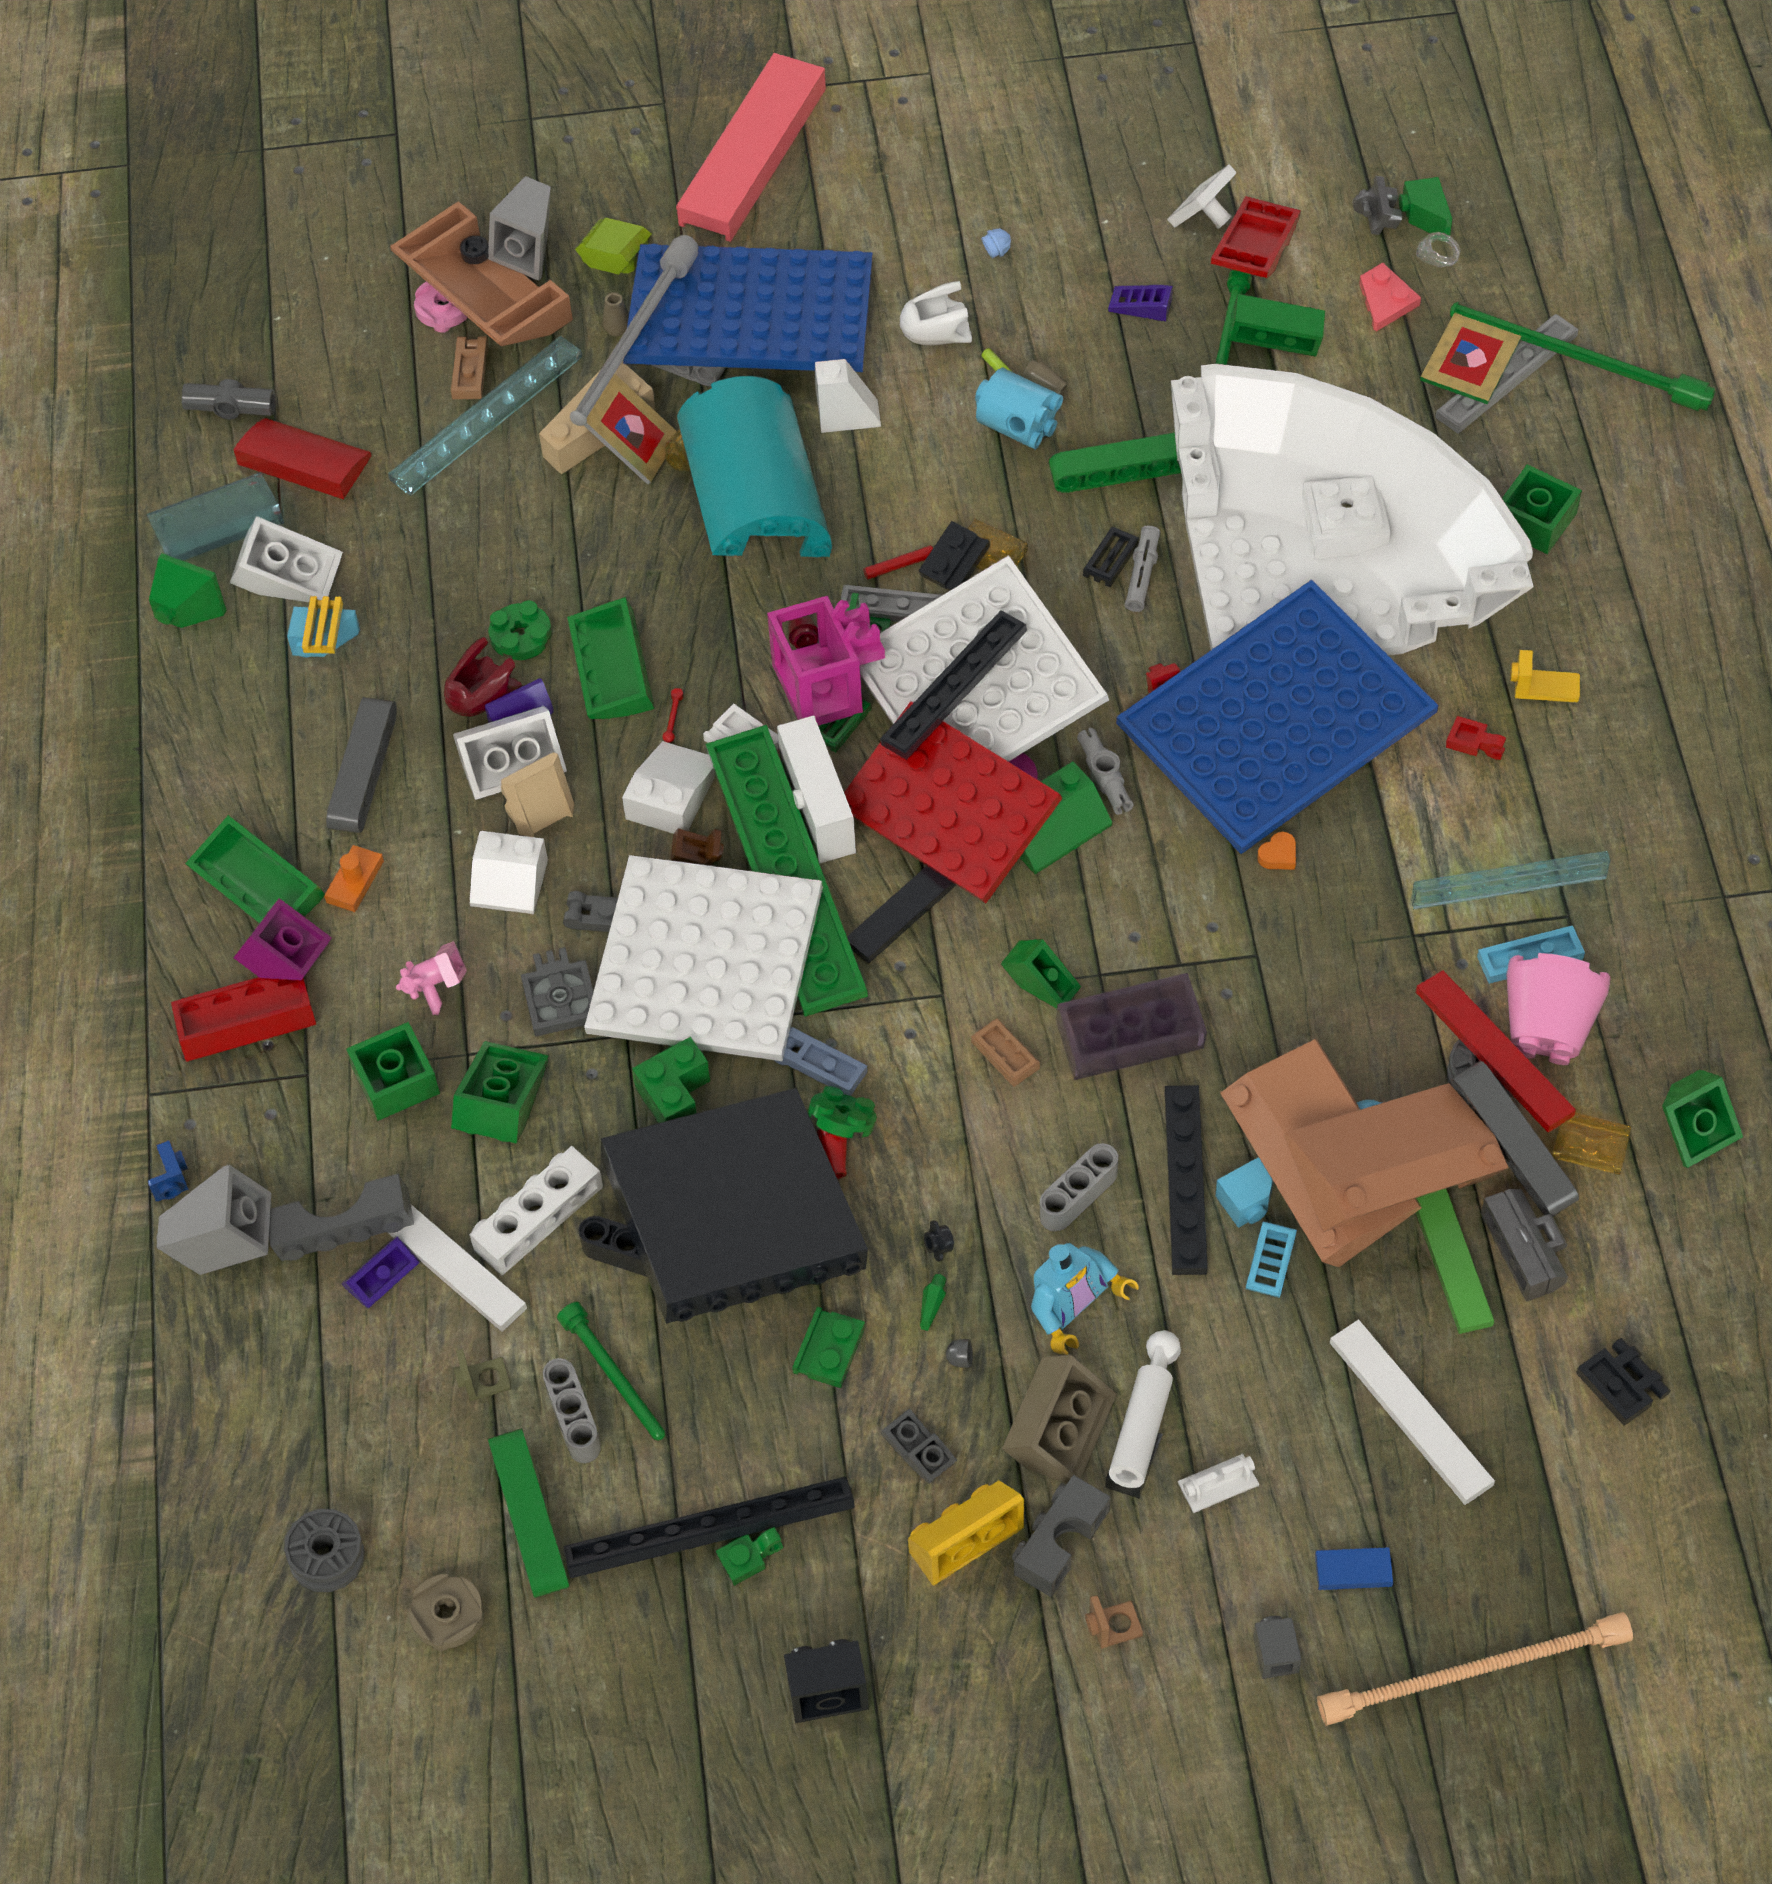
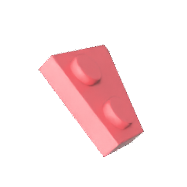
M1384 263L1379 264L1360 276L1359 285L1362 294L1366 297L1365 304L1367 310L1371 313L1373 319L1372 326L1376 332L1420 306L1421 297Z

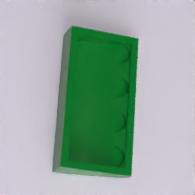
M626 597L568 616L589 719L618 718L655 709L634 610Z
M229 815L185 863L258 923L262 921L279 898L305 917L325 895L318 885Z

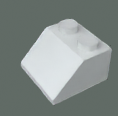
M480 831L472 861L470 906L534 914L548 862L544 839Z

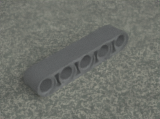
M366 697L361 699L328 806L326 817L328 829L356 833L363 831L396 721L397 705L395 701Z
M1477 1062L1451 1079V1084L1456 1092L1495 1135L1507 1165L1544 1215L1551 1214L1554 1217L1579 1200V1195L1571 1181L1484 1062Z

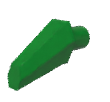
M935 1274L931 1283L923 1289L920 1318L921 1330H929L946 1295L944 1286L947 1280L941 1274Z

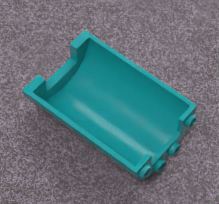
M739 376L711 383L712 389L702 394L697 391L687 399L680 408L677 419L712 555L742 556L749 536L753 535L805 536L799 551L801 557H830L832 542L790 395L782 391V387L771 380L754 376Z

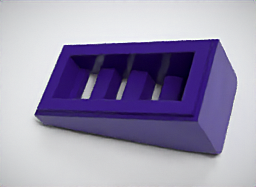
M1115 286L1108 312L1166 322L1172 302L1173 286ZM1120 297H1125V302H1119Z

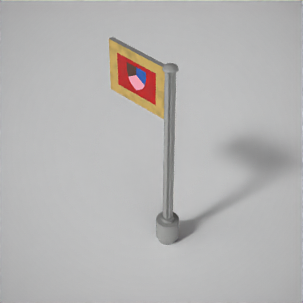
M681 235L672 240L660 260L663 272L575 411L570 413V420L573 424L577 426L584 425L647 484L653 480L680 434L622 381L615 372L673 279L685 277L696 260L698 244L692 237L687 235Z

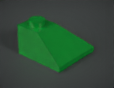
M161 553L158 557L149 596L154 617L165 625L172 624L184 628L224 616L227 610L216 573Z
M1699 1069L1671 1085L1662 1108L1684 1167L1688 1168L1743 1138L1722 1076Z

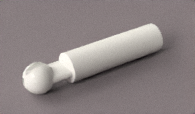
M1166 1330L1155 1332L1147 1340L1146 1348L1151 1362L1150 1365L1142 1366L1138 1370L1110 1466V1478L1115 1483L1124 1487H1140L1145 1481L1173 1381L1171 1373L1166 1368L1167 1365L1177 1360L1181 1352L1177 1336Z

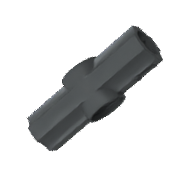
M232 379L222 380L219 385L187 383L183 385L182 389L183 409L214 411L217 416L228 420L237 418L239 413L271 416L274 415L276 409V394L273 389L246 388L240 382Z

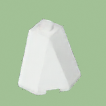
M846 359L815 362V388L821 433L881 427L878 400Z

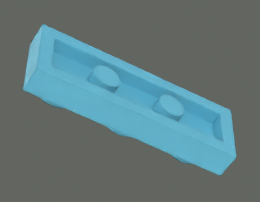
M1572 925L1479 949L1477 958L1490 984L1507 979L1508 963L1513 956L1520 955L1524 957L1523 960L1538 958V953H1546L1583 960L1585 951Z

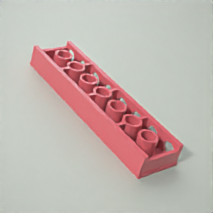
M773 53L676 205L679 226L685 227L686 223L725 235L726 241H732L825 92L824 67Z

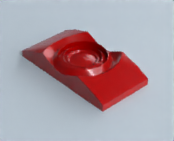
M1245 196L1212 255L1210 264L1264 278L1270 277L1277 267L1284 248L1291 241L1301 210Z

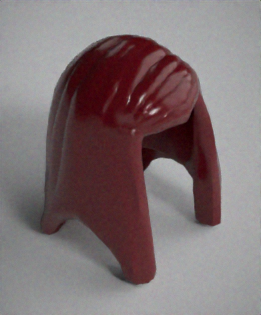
M485 637L476 640L465 651L444 684L445 703L452 712L460 716L473 717L486 712V704L522 687L521 682L510 676L515 668V662L511 658L506 659L501 666L494 664L493 659L489 656L475 658L488 645Z

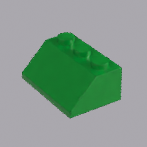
M1074 761L1040 781L1062 796V800L1020 856V859L1034 874L1039 873L1112 826V820L1094 783Z

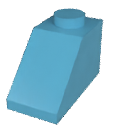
M294 607L287 635L292 655L307 658L311 656L324 657L329 654L303 653L302 641L308 607ZM321 609L317 611L312 645L315 644ZM328 609L325 633L322 644L326 646L328 642L333 609ZM342 609L336 648L359 634L360 627L355 610Z
M1258 1157L1219 1178L1216 1184L1215 1197L1239 1228L1248 1222L1250 1224L1256 1223L1265 1216L1268 1211L1274 1181Z

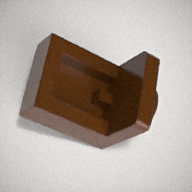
M678 828L673 834L670 861L712 866L715 861L718 862L723 854L724 844L720 842L721 830L714 829L706 837Z

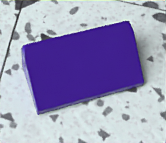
M541 678L485 705L488 723L542 706L549 710L550 715L554 713L551 700Z
M397 1236L389 1240L341 1284L360 1303L369 1309L420 1262Z

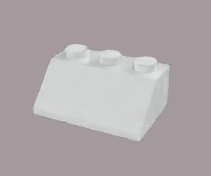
M545 706L453 734L460 760L475 800L501 792V779L553 752L558 754L563 771L567 772L549 710Z

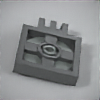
M565 947L559 948L561 960L555 961L553 951H546L548 962L543 964L541 955L539 953L533 954L536 971L521 974L535 1037L584 1026L593 996V988L586 960L569 964Z

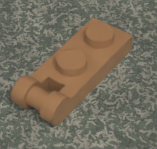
M467 336L457 337L451 385L452 399H482L486 359L489 351L487 336H478V339H467Z

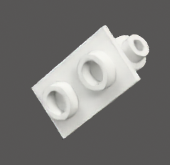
M1243 1454L1178 1481L1193 1513L1259 1486L1252 1472L1255 1470L1254 1463L1250 1456L1245 1458Z

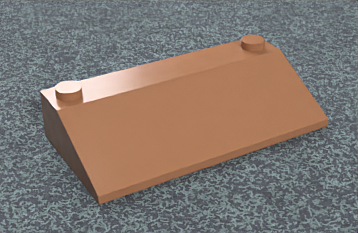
M459 201L390 246L393 253L500 346L549 336L573 320L569 295L551 280L538 287L524 274L489 259L480 264H469L462 259L460 253L461 242L469 236H480L477 217Z
M1314 1039L1246 1073L1220 1093L1322 1262L1339 1268L1422 1208L1415 1198L1371 1212L1351 1224L1323 1232L1283 1134L1361 1109L1318 1040Z
M1449 1083L1294 1129L1283 1134L1323 1232L1351 1224L1371 1212L1458 1185L1459 1189L1486 1181L1508 1168L1495 1135Z

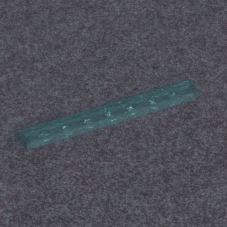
M559 336L389 472L390 481L411 496L582 358V351L562 336Z

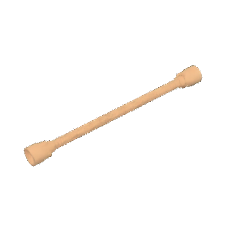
M1620 1612L1596 1620L1593 1626L1580 1633L1577 1632L1576 1634L1573 1633L1562 1638H1555L1544 1643H1537L1535 1646H1526V1648H1519L1517 1651H1508V1653H1501L1499 1656H1490V1658H1483L1481 1661L1476 1660V1662H1468L1467 1664L1458 1665V1667H1450L1449 1670L1444 1669L1440 1670V1672H1432L1431 1675L1426 1674V1676L1414 1677L1413 1679H1408V1681H1400L1399 1684L1396 1682L1390 1684V1686L1378 1687L1376 1690H1367V1693L1366 1691L1350 1693L1348 1689L1323 1694L1317 1696L1319 1712L1324 1724L1327 1726L1354 1717L1355 1711L1363 1710L1365 1705H1374V1702L1377 1704L1383 1702V1700H1392L1397 1698V1696L1410 1695L1415 1693V1691L1428 1690L1429 1688L1438 1687V1685H1446L1447 1682L1452 1683V1681L1464 1680L1465 1678H1470V1676L1474 1677L1475 1675L1488 1673V1671H1496L1497 1668L1500 1670L1506 1668V1666L1510 1667L1511 1665L1529 1662V1660H1536L1538 1657H1547V1655H1554L1556 1652L1572 1650L1574 1647L1579 1648L1583 1647V1645L1591 1644L1594 1646L1599 1644L1601 1648L1623 1644L1633 1640L1631 1624L1627 1615L1624 1612Z

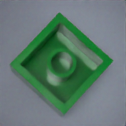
M1527 464L1504 494L1502 500L1529 538L1531 547L1548 554L1577 515L1582 490Z
M409 1022L346 1048L354 1074L377 1121L440 1094L435 1073Z

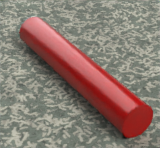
M930 545L863 568L864 575L869 580L924 561L929 556L933 547Z

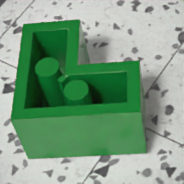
M691 1036L632 1068L635 1089L658 1123L697 1114L695 1101L689 1093L711 1082L708 1061Z

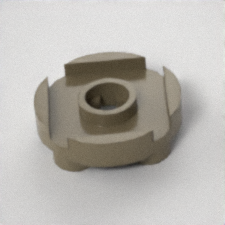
M448 1574L433 1576L420 1584L412 1596L413 1601L409 1608V1620L412 1628L421 1641L431 1645L435 1650L444 1651L466 1643L484 1623L483 1602L479 1591L471 1581L461 1576L460 1578L449 1577ZM446 1604L448 1608L456 1607L450 1618L438 1617L441 1613L439 1608L441 1605Z

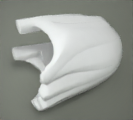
M960 281L942 284L909 300L904 305L900 315V328L905 337L914 343L929 346L972 342L967 308H965L962 302L954 301L948 297V294L961 290Z

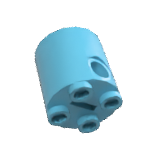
M1002 367L991 376L989 381L985 379L979 385L975 395L977 422L1036 450L1044 436L1051 437L1057 427V421L1054 420V417L1062 405L1063 396Z

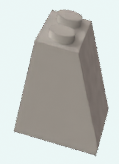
M525 176L492 210L489 221V260L538 281L542 278L549 228L550 186Z
M231 1165L223 1166L159 1216L156 1237L157 1249L199 1275L268 1255L271 1192Z

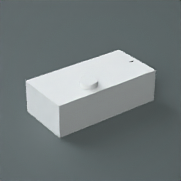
M815 716L778 725L780 761L819 864L855 854L854 818Z

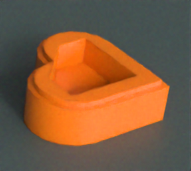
M1287 832L1274 834L1270 842H1266L1259 847L1258 863L1266 869L1295 870V838Z

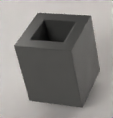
M1269 1616L1263 1618L1259 1623H1255L1253 1639L1262 1679L1299 1673L1301 1655L1292 1617L1282 1619L1280 1616Z

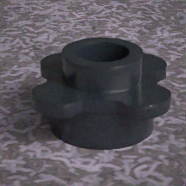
M933 1220L930 1221L929 1231L924 1234V1244L927 1251L933 1253L935 1260L938 1262L943 1260L944 1253L953 1250L954 1240L951 1230L947 1225L939 1226L938 1222Z

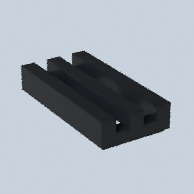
M1111 527L1084 567L1083 576L1089 578L1091 575L1094 577V581L1098 583L1103 580L1105 581V586L1111 588L1137 548L1139 537ZM1118 537L1119 540L1108 554V557L1100 569H1097L1096 566L1114 539ZM1128 541V544L1120 554L1119 558L1117 559L1109 573H1106L1112 565V563L1114 562V560L1116 559V557L1118 556V554L1120 553V551L1122 550V548L1124 547L1125 543Z

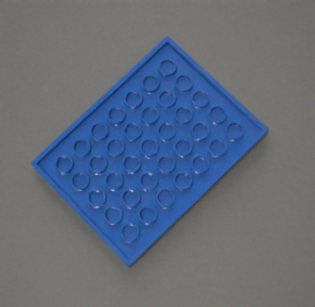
M640 244L627 327L663 272L660 260L669 245ZM698 246V256L688 273L683 278L673 279L624 357L623 364L815 371V362L846 359L855 372H863L873 252Z
M1311 579L1116 717V724L1231 845L1242 854L1437 713L1439 705Z

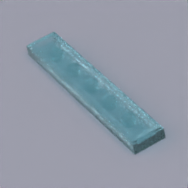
M1608 851L1415 881L1411 903L1413 910L1602 880L1607 877L1611 860Z

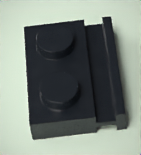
M951 521L919 569V573L922 577L944 589L952 590L970 578L991 544L989 540L983 539L976 533Z

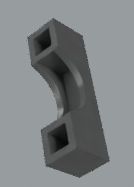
M399 1173L365 1182L363 1192L358 1201L349 1210L332 1217L315 1216L306 1211L299 1201L270 1209L269 1225L270 1246L281 1261L297 1260L305 1254L316 1251H330L338 1245L352 1241L362 1242L371 1236L385 1232H398L404 1227L414 1225L408 1187Z

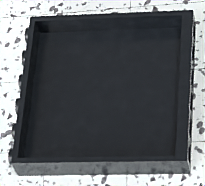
M797 1088L601 1138L602 1164L666 1324L675 1321H687L694 1316L708 1312H720L729 1306L744 1302L753 1303L762 1297L777 1293H789L795 1288L809 1284L818 1285L828 1279L842 1275L851 1276L866 1269L868 1247Z

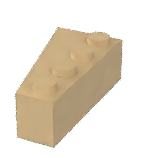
M622 361L615 374L655 410L653 388L631 368L623 364ZM598 373L539 433L543 458L560 474H563L605 446L584 425L577 426L570 420V413L576 410Z

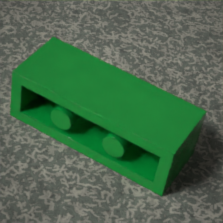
M1238 294L1231 313L1229 341L1316 357L1324 334L1325 310Z

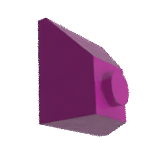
M279 898L233 958L259 978L302 980L332 937Z

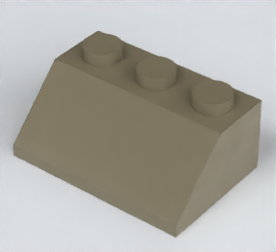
M1072 1355L1042 1357L1002 1449L1026 1469L1066 1484L1073 1475L1081 1479L1117 1393Z

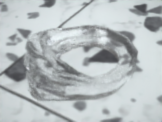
M1434 232L1428 234L1419 242L1416 256L1422 262L1432 266H1452L1457 263L1461 250L1458 243L1451 236L1442 232ZM1436 240L1447 242L1453 249V256L1444 257L1432 250L1431 242Z

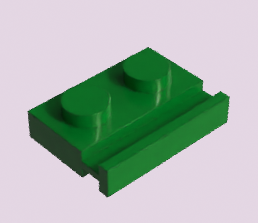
M817 1307L792 1366L793 1373L797 1375L801 1373L807 1375L810 1379L842 1388L864 1333L865 1321L833 1311L831 1313L822 1311V1308Z

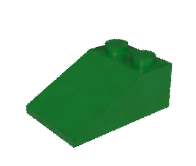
M484 1041L454 1094L451 1128L468 1134H478L495 1138L502 1142L517 1144L527 1125L549 1055Z

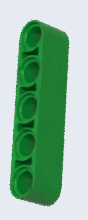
M1175 433L1064 451L1053 455L1048 462L1055 489L1062 493L1181 473L1180 464L1177 460Z
M520 1428L488 1438L534 1598L569 1588L523 1429Z

